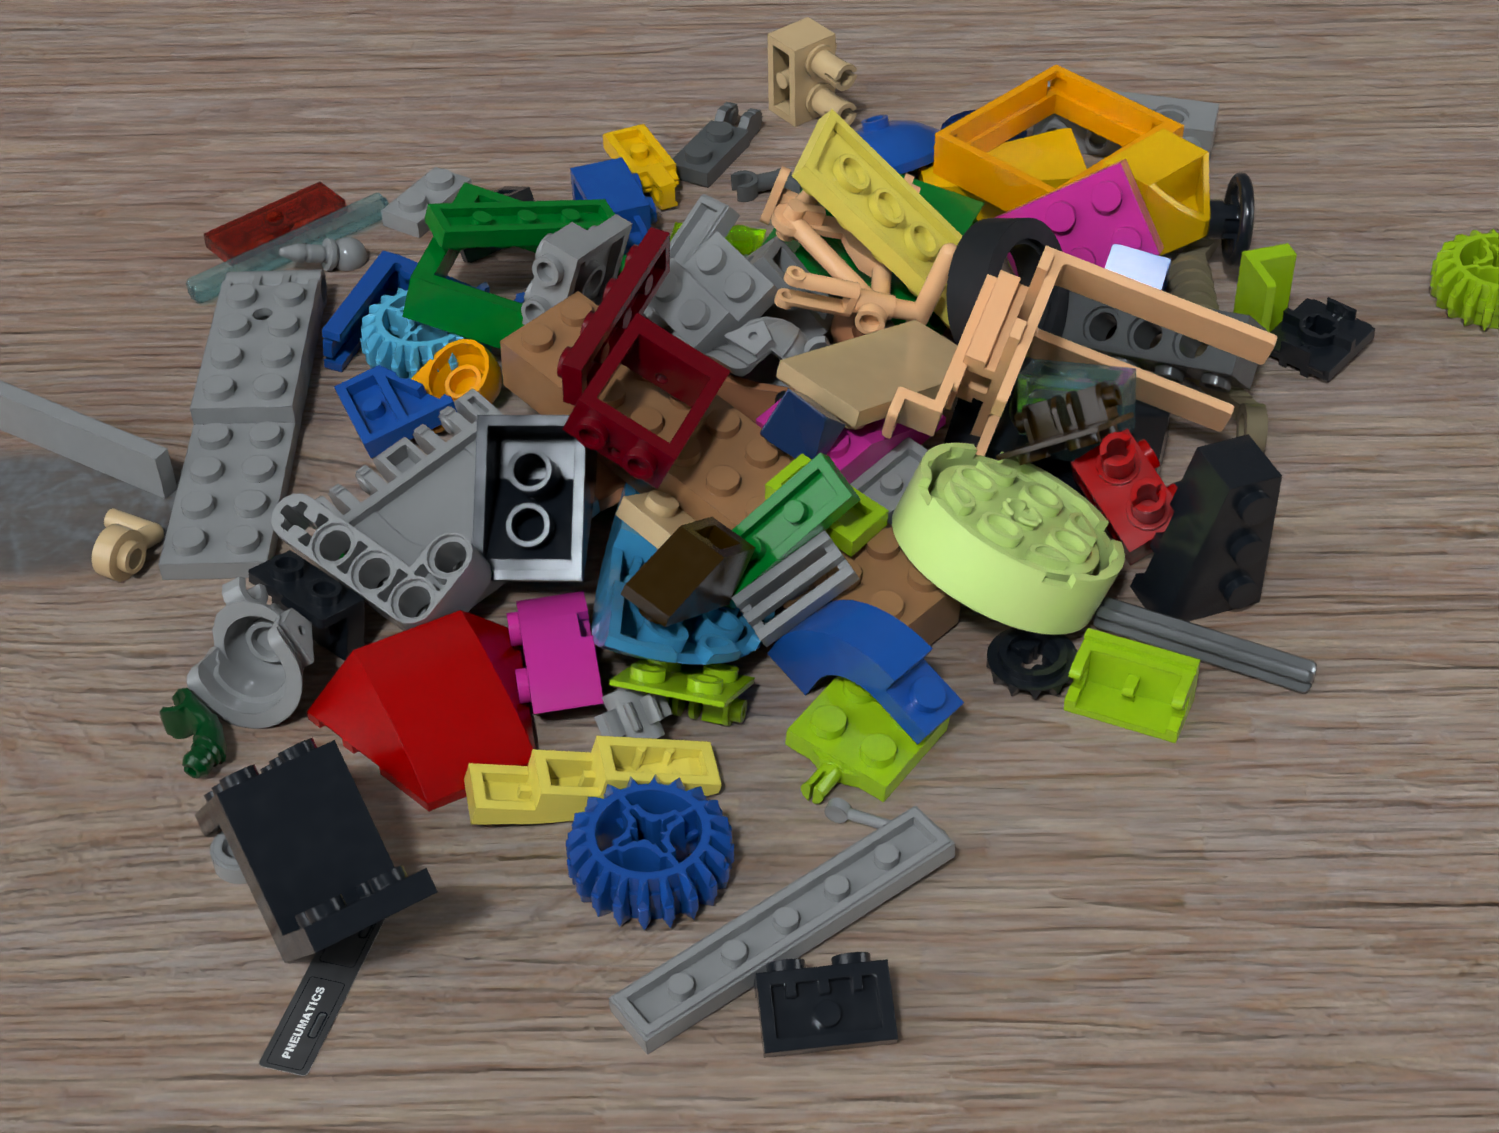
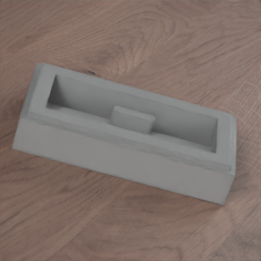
M823 530L734 595L732 600L754 629L759 640L767 647L860 580V578L827 532ZM837 566L838 572L766 624L762 621L787 601H793L809 589V585Z

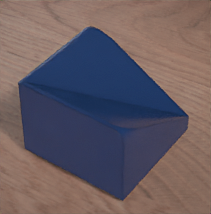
M788 388L761 429L760 435L795 459L800 454L813 459L820 452L827 455L846 424L809 396Z

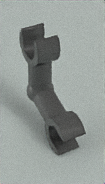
M781 168L761 174H755L747 170L733 173L731 175L732 190H737V201L750 202L758 197L759 192L772 190ZM790 172L784 188L799 193L802 187L792 177Z

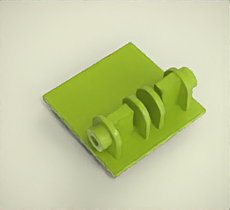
M640 659L611 678L609 685L665 696L674 716H681L686 701H689L688 715L690 719L697 720L702 710V721L731 726L733 721L739 723L744 721L747 711V700L738 699V696L754 684L755 677L739 675V668L727 663L698 667L688 664Z

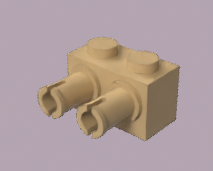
M809 17L768 33L769 110L794 127H797L817 117L824 116L833 109L850 126L857 114L853 112L856 110V106L837 95L835 89L845 91L851 88L857 78V75L853 74L857 71V68L835 55L837 49L836 34Z

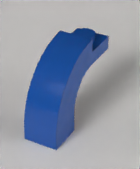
M834 600L828 602L780 637L767 653L805 696L830 675L841 676L860 685L881 704L917 745L964 704L962 699L924 660L933 648L902 621L864 602L854 600Z

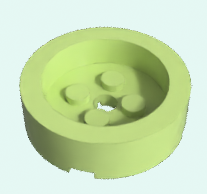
M945 443L929 449L920 461L892 515V528L895 538L902 551L914 566L952 598L972 610L1008 626L1050 635L1073 633L1084 628L1092 619L1125 562L1122 542L1110 540L1104 532L1109 524L1104 515L1085 497L1052 474L1031 463L1019 465L1016 456L997 461L992 458L976 455L977 449L975 445L969 443Z

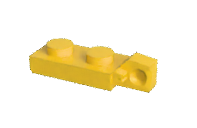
M645 124L603 134V147L612 159L622 157L631 173L639 175L643 194L650 192L654 204L660 210L678 206L675 198V187L679 184L676 163Z

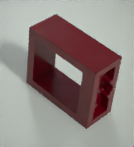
M636 313L578 399L562 430L575 437L583 446L599 452L620 465L633 477L644 480L658 489L731 371L641 314ZM621 364L691 407L670 443L598 399Z

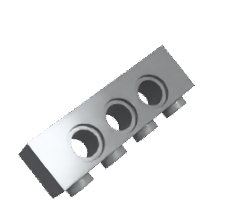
M1111 90L1183 124V139L1208 151L1210 163L1220 103ZM1055 113L1035 124L1033 129V135L1062 128H1072L1082 154L1107 157L1122 148V146Z

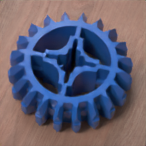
M656 774L649 784L638 785L630 776L626 788L620 790L607 784L604 799L588 797L585 812L574 814L572 831L568 832V839L566 840L569 878H572L573 885H576V892L579 894L581 901L592 902V907L595 909L598 917L613 912L619 927L629 919L636 918L644 931L653 919H663L671 928L675 915L682 913L689 918L695 919L699 909L698 904L714 906L715 897L718 894L717 890L726 889L730 870L735 859L732 827L728 822V817L723 816L718 800H707L701 786L686 791L680 777L670 785L661 784Z

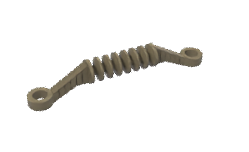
M1203 237L1188 244L1177 258L1171 262L1166 292L1205 308L1219 310L1214 281L1212 279V270L1208 260L1221 244V239H1206ZM1202 343L1197 348L1195 358L1205 352L1208 344ZM1186 378L1190 382H1194L1207 395L1232 404L1234 410L1231 417L1237 420L1236 437L1249 434L1264 453L1268 433V414L1265 404L1255 401L1244 388L1231 386L1229 393H1222L1201 386L1199 384L1200 380Z

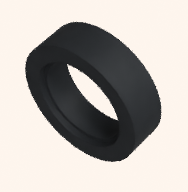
M986 218L973 224L962 236L954 252L947 281V314L955 344L958 345L987 274L998 277L1009 252L1014 259L1018 277L1021 278L1019 283L1029 287L1045 246L1062 251L1056 236L1045 223L1035 218ZM1059 286L1053 287L1038 324L1039 329L1059 337L1062 336L1067 318L1069 290ZM1026 357L1019 372L1035 371L1045 363Z

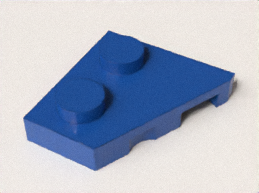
M381 365L334 386L370 458L379 455L403 437L409 440L413 439V430L422 424L430 429L442 425L438 417L439 412L447 406H452L456 410L454 401L450 396L444 394L439 399L427 394L423 384L410 378H400L396 372Z

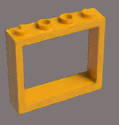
M1056 64L935 133L933 173L1007 212L1101 170L1105 160L1163 128L1183 138L1184 125ZM1054 113L1122 146L1119 150L1057 188L987 154V152Z

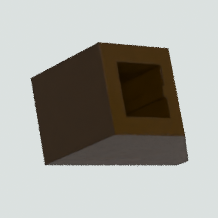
M714 517L681 525L625 584L621 595L636 605L644 618L664 627L730 604L756 547Z

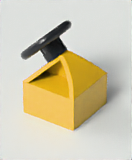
M1164 128L1103 162V168L1126 158L1164 246L1159 256L1203 237L1206 239H1221L1222 255L1226 265L1232 269L1240 267L1242 251L1250 249L1255 213L1253 184L1246 173L1239 172L1231 178L1224 201L1210 200L1209 152Z

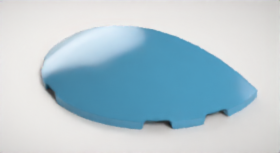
M627 482L623 488L617 510L623 496L640 494ZM615 515L601 566L593 607L592 635L595 645L640 659L703 665L735 661L760 648L763 643L759 640L754 629L747 622L738 607L735 609L721 607L667 627L655 624L644 618L640 614L639 608L622 596L621 592L625 584L658 549ZM775 611L762 621L766 624L775 616Z

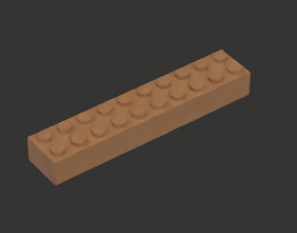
M577 291L502 339L500 347L503 385L541 415H570L575 406L563 402L562 378L557 376L559 358L563 350L567 346L572 347L580 336L581 327L586 315L590 311L595 312L599 306ZM622 364L598 398L669 443L691 409L690 406ZM717 394L658 489L644 480L633 477L623 467L597 452V460L640 494L652 490L665 492L673 496L679 502V508L694 520L698 521L714 517L730 530L736 527L766 500L765 484L795 458L760 435L762 429L760 426ZM888 522L886 527L852 557L840 550L860 580L831 601L854 600L875 606L902 621L929 645L958 623L961 603L938 588L914 566L899 546L893 533L892 525ZM837 566L809 585V589L793 601H787L782 606L787 609L838 572Z

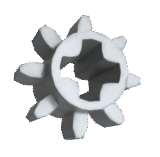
M621 688L601 697L607 711L594 717L602 736L656 739L665 735L660 720L673 714L665 696Z

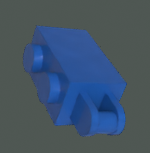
M622 157L570 168L573 200L605 199L615 214L633 223L624 254L628 253L634 244L639 246L650 229L651 224L657 223L654 201L650 196L645 197L643 194L639 175L631 173Z

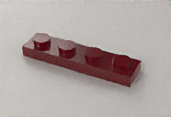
M650 227L639 246L634 244L630 248L622 272L618 278L613 277L607 283L603 294V301L595 312L590 311L586 315L581 327L580 336L572 347L567 346L563 350L557 366V376L562 378L563 402L576 405L578 399L635 314L639 313L642 315L670 272L669 232Z

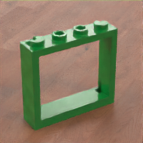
M464 182L453 203L513 202L521 200ZM433 236L410 277L402 317L501 349L500 341L524 326L521 313L522 303L446 279L461 250L441 249ZM538 245L516 247L536 253ZM625 254L623 255L617 278L625 266L627 257Z

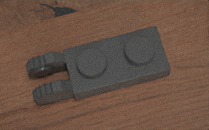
M726 101L717 110L714 121L711 120L673 158L676 163L679 180L709 188L750 146V141L760 131L759 129L763 122L761 110L748 109L741 116L738 127H735L734 125H736L739 116V106Z

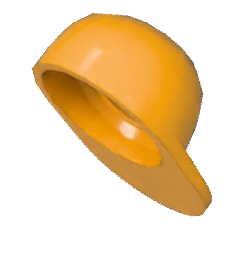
M460 339L448 343L434 354V360L430 359L411 378L423 384L427 394L439 399L446 394L453 401L469 390L474 389L493 404L502 386L501 367L496 357L483 345L471 339ZM453 353L457 359L458 367L451 371L448 360ZM439 425L431 430L437 434L445 429L442 425Z

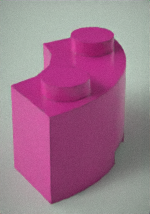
M580 591L516 601L517 612L506 613L511 647L523 646L526 668L515 669L520 704L531 702L533 714L603 704L593 635H591L584 592Z

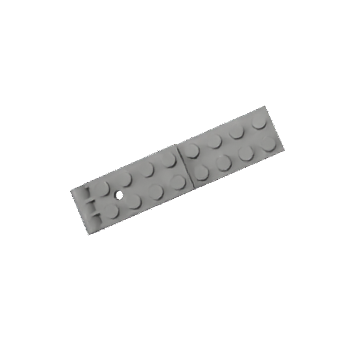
M323 269L226 273L225 281H222L190 406L194 425L158 564L162 580L226 579L239 576L249 578V569L275 556L279 536L272 528L271 517L277 503L286 497L323 312L327 304V281Z

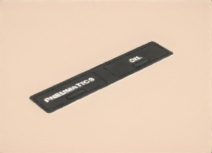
M385 919L316 952L259 1061L261 1067L301 1076L309 1073Z

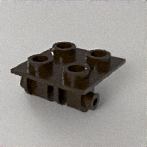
M1104 381L1094 386L1080 389L1077 392L1075 390L1067 392L1066 401L1061 395H1056L1044 401L1026 404L1022 407V412L1015 414L1014 421L1017 430L1021 434H1027L1029 443L996 455L997 461L1017 455L1019 465L1049 457L1053 453L1068 448L1069 451L1101 442L1108 434L1119 432L1117 424L1133 418V412L1119 416L1116 406L1122 404L1121 391L1117 384L1108 385Z

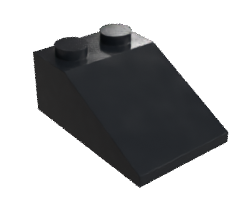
M477 415L472 544L490 564L492 571L491 581H584L596 487L597 451L583 446L575 437L562 430L570 415Z

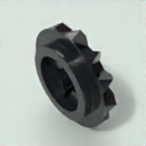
M1013 627L1001 632L992 640L987 650L986 667L991 669L993 683L1007 684L1011 696L1024 690L1029 691L1036 700L1041 691H1047L1058 696L1063 685L1072 684L1073 678L1068 676L1078 651L1075 645L1063 634H1040ZM1042 655V665L1036 664L1031 669L1023 668V663L1030 664Z

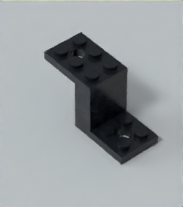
M309 738L278 753V757L269 761V765L260 769L261 774L258 773L255 764L220 779V783L212 787V791L204 795L207 803L194 814L204 836L222 829L284 963L314 954L438 893L427 868L407 875L403 864L397 867L394 866L335 740L317 748L314 739Z

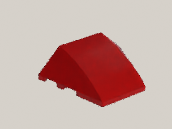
M462 610L353 650L307 711L308 719L319 728H322L324 725L342 738L345 748L353 754L361 752L379 766L380 775L429 812L467 797L464 778L469 763L528 766L532 750L536 749L529 703L520 704L515 669L523 668L520 646L511 647L508 627Z

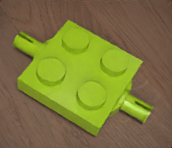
M837 676L787 729L785 745L809 758L817 768L812 776L801 785V792L808 801L813 796L812 803H821L837 783H842L860 788L880 801L885 802L947 731L949 718L917 745L869 692L855 682Z

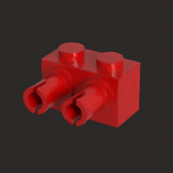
M1127 428L1122 432H1113L1105 436L1099 446L1072 461L1071 468L1073 479L1086 499L1109 521L1106 527L1113 540L1122 542L1125 558L1132 565L1153 552L1150 544L1155 533L1165 532L1175 512L1170 503L1178 487L1174 483L1166 487L1155 470L1160 467V462L1155 452L1144 438L1136 442Z

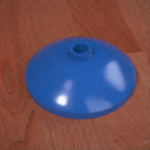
M877 115L861 121L862 128L856 130L899 174L934 162L935 133L940 131L937 128L912 120L889 121L888 115Z

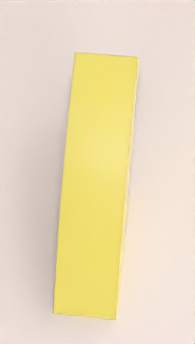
M596 736L591 752L533 749L528 766L469 763L464 778L471 825L544 824L574 821L575 813L585 812L588 797L604 799L607 784L620 790L624 789L628 785L630 776L638 785L649 784L655 774L661 784L670 785L680 777L686 791L701 786L705 796L719 793L722 786L711 742Z

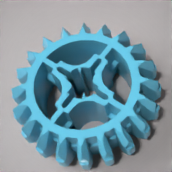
M398 288L397 295L381 296L380 304L369 306V314L362 318V337L360 338L362 353L365 354L370 369L381 365L396 372L400 378L411 379L430 359L434 360V354L448 343L468 338L402 317L407 291ZM478 342L492 353L490 345ZM453 353L448 360L451 371L458 367L457 359Z

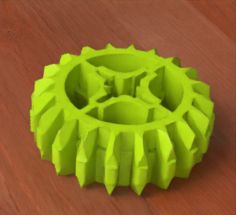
M1491 229L1489 233L1484 234L1477 230H1472L1469 236L1458 234L1453 241L1444 242L1442 250L1437 253L1436 260H1433L1430 273L1432 276L1430 281L1431 295L1437 299V307L1448 309L1449 318L1464 319V326L1475 324L1482 326L1484 331L1488 328L1499 330V233Z

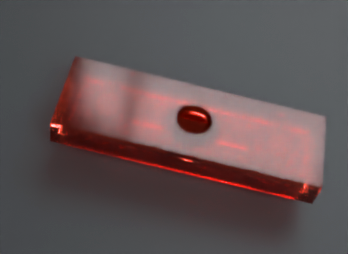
M319 181L204 233L205 245L230 267L244 265L252 261L254 256L271 248L288 245L297 236L313 229L317 230L327 227L332 220L347 213L345 199Z

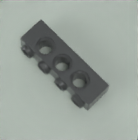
M1069 290L1067 318L1062 338L1138 368L1154 371V374L1179 384H1183L1186 377L1200 380L1199 384L1201 386L1222 393H1229L1231 386L1251 389L1258 364L1208 345L1202 355L1195 358L1196 350L1203 342ZM1211 309L1267 331L1250 315ZM1114 326H1117L1114 335L1110 339L1106 340L1108 332ZM1162 333L1160 342L1150 349L1152 340Z

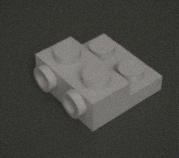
M615 214L600 225H593L588 230L571 222L554 234H547L541 240L535 253L536 260L532 265L534 279L525 291V302L521 307L522 324L526 325L577 291L599 306L603 301V294L607 283L611 278H617L633 223Z
M716 231L683 266L673 257L670 259V272L643 314L663 329L669 325L674 330L672 333L674 336L705 354L711 352L715 347L725 345L728 342L724 337L726 333L741 328L750 320L760 318L773 305L778 289Z

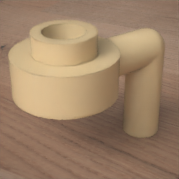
M115 508L110 509L104 518L106 528L100 533L93 547L92 566L99 575L119 582L128 580L144 565L146 550L161 542L164 538L163 527L155 522Z

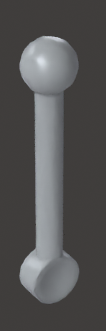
M841 798L830 799L824 811L826 817L835 823H844L850 820L878 829L891 821L890 819L853 809L848 802Z

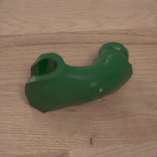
M179 688L172 696L175 706L163 707L159 711V715L166 733L173 738L185 739L194 735L191 751L184 755L182 766H184V772L192 778L207 777L212 767L226 762L227 743L222 723L219 722L217 714H212L189 688Z

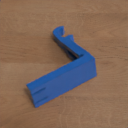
M387 251L380 253L322 328V337H324L323 355L326 357L324 359L325 368L338 372L344 371L361 348L362 318L369 314V306L380 304L381 296L397 295L398 288L407 291L410 277L418 264L417 262ZM448 275L446 279L490 293V287L487 282L474 287ZM525 293L516 294V298L513 301L523 304L525 302Z

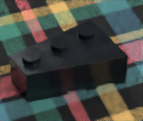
M1249 434L1197 447L1171 500L1170 506L1175 512L1165 532H1156L1150 544L1154 555L1145 573H1136L1130 585L1144 608L1189 622L1260 602L1282 475Z

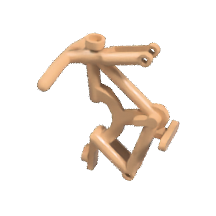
M782 166L759 221L769 225L771 220L772 225L776 229V235L780 240L785 242L798 241L832 276L808 273L798 266H789L783 279L792 287L842 296L843 298L839 299L781 288L775 295L774 303L779 308L785 310L797 307L848 318L852 313L857 314L855 325L863 334L883 330L887 320L892 318L905 320L906 322L917 320L926 326L947 284L951 261L957 245L947 243L941 247L915 302L898 299L895 295H891L892 271L884 264L878 262L871 251L850 231L842 228L835 217L826 216L825 207L814 197L808 195L804 190L798 194L784 188L791 169ZM906 173L904 179L920 193L921 187L912 184L915 177ZM821 236L841 239L846 252L858 270L871 277V288Z

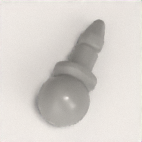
M344 237L336 242L332 238H326L322 245L307 244L305 246L304 244L296 243L282 247L279 250V254L282 257L294 262L321 263L325 271H332L334 268L341 271H353L361 268L367 261L365 246L359 240L352 237Z

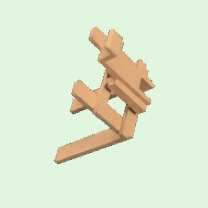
M1045 246L1029 287L1019 283L1020 277L1000 270L998 277L987 274L936 398L932 399L907 388L898 387L888 409L882 428V435L891 439L897 423L933 437L944 409H951L955 397L968 402H972V399L975 398L982 401L983 404L971 435L981 437L976 447V455L985 456L1026 357L1096 384L1103 381L1108 385L1117 384L1121 394L1215 431H1223L1234 410L1232 404L1039 329L1038 324L1054 286L1070 290L1259 365H1263L1275 347L1278 337L1265 330Z

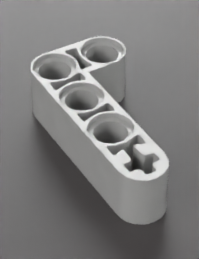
M303 493L284 497L277 503L272 512L271 524L273 530L300 557L363 597L366 605L403 631L459 610L468 612L487 589L491 581L492 571L490 564L471 541L459 532H445L435 537L410 567L312 497ZM308 527L317 529L313 536L305 531ZM349 549L347 554L339 559L340 555ZM465 560L462 567L451 573L453 567L458 562ZM389 576L386 583L377 588L379 582ZM430 603L427 611L416 617L418 611Z

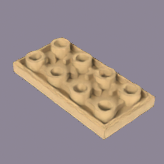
M913 320L780 360L776 377L794 389V391L809 396L845 423V428L857 430L862 429L866 424L886 418L898 387H904L935 399L958 345L919 321Z

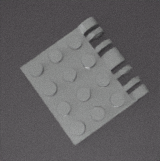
M471 389L454 401L456 410L452 406H447L439 412L438 417L442 426L453 436L450 440L445 442L429 427L422 424L413 430L414 433L412 434L420 449L408 438L403 437L373 459L377 470L388 484L368 465H364L356 471L355 476L359 486L370 495L366 500L359 502L339 483L329 490L328 495L333 504L324 496H319L315 500L410 567L435 537L445 532L464 534L472 543L477 415L503 414L478 391ZM595 496L592 518L600 512L599 500ZM465 560L458 562L453 567L451 573L462 567ZM389 576L381 580L378 584V587H381L384 583H386ZM490 581L487 589L472 608L507 581ZM430 603L423 606L416 614V617L426 612Z

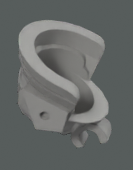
M765 316L750 320L741 328L726 333L724 337L728 342L723 346L713 348L711 352L705 353V355L731 371L730 375L759 383L789 387L776 377L780 360L831 344L825 336H816L808 341L807 336L800 328L791 322Z
M239 576L222 585V595L226 606L216 614L212 629L214 646L209 649L206 656L191 668L187 675V686L212 714H217V717L221 720L244 728H267L287 719L298 706L302 694L304 667L314 662L312 622L293 608L284 611L280 608L279 604L273 603L268 605V593L265 585L257 584L246 590V578Z

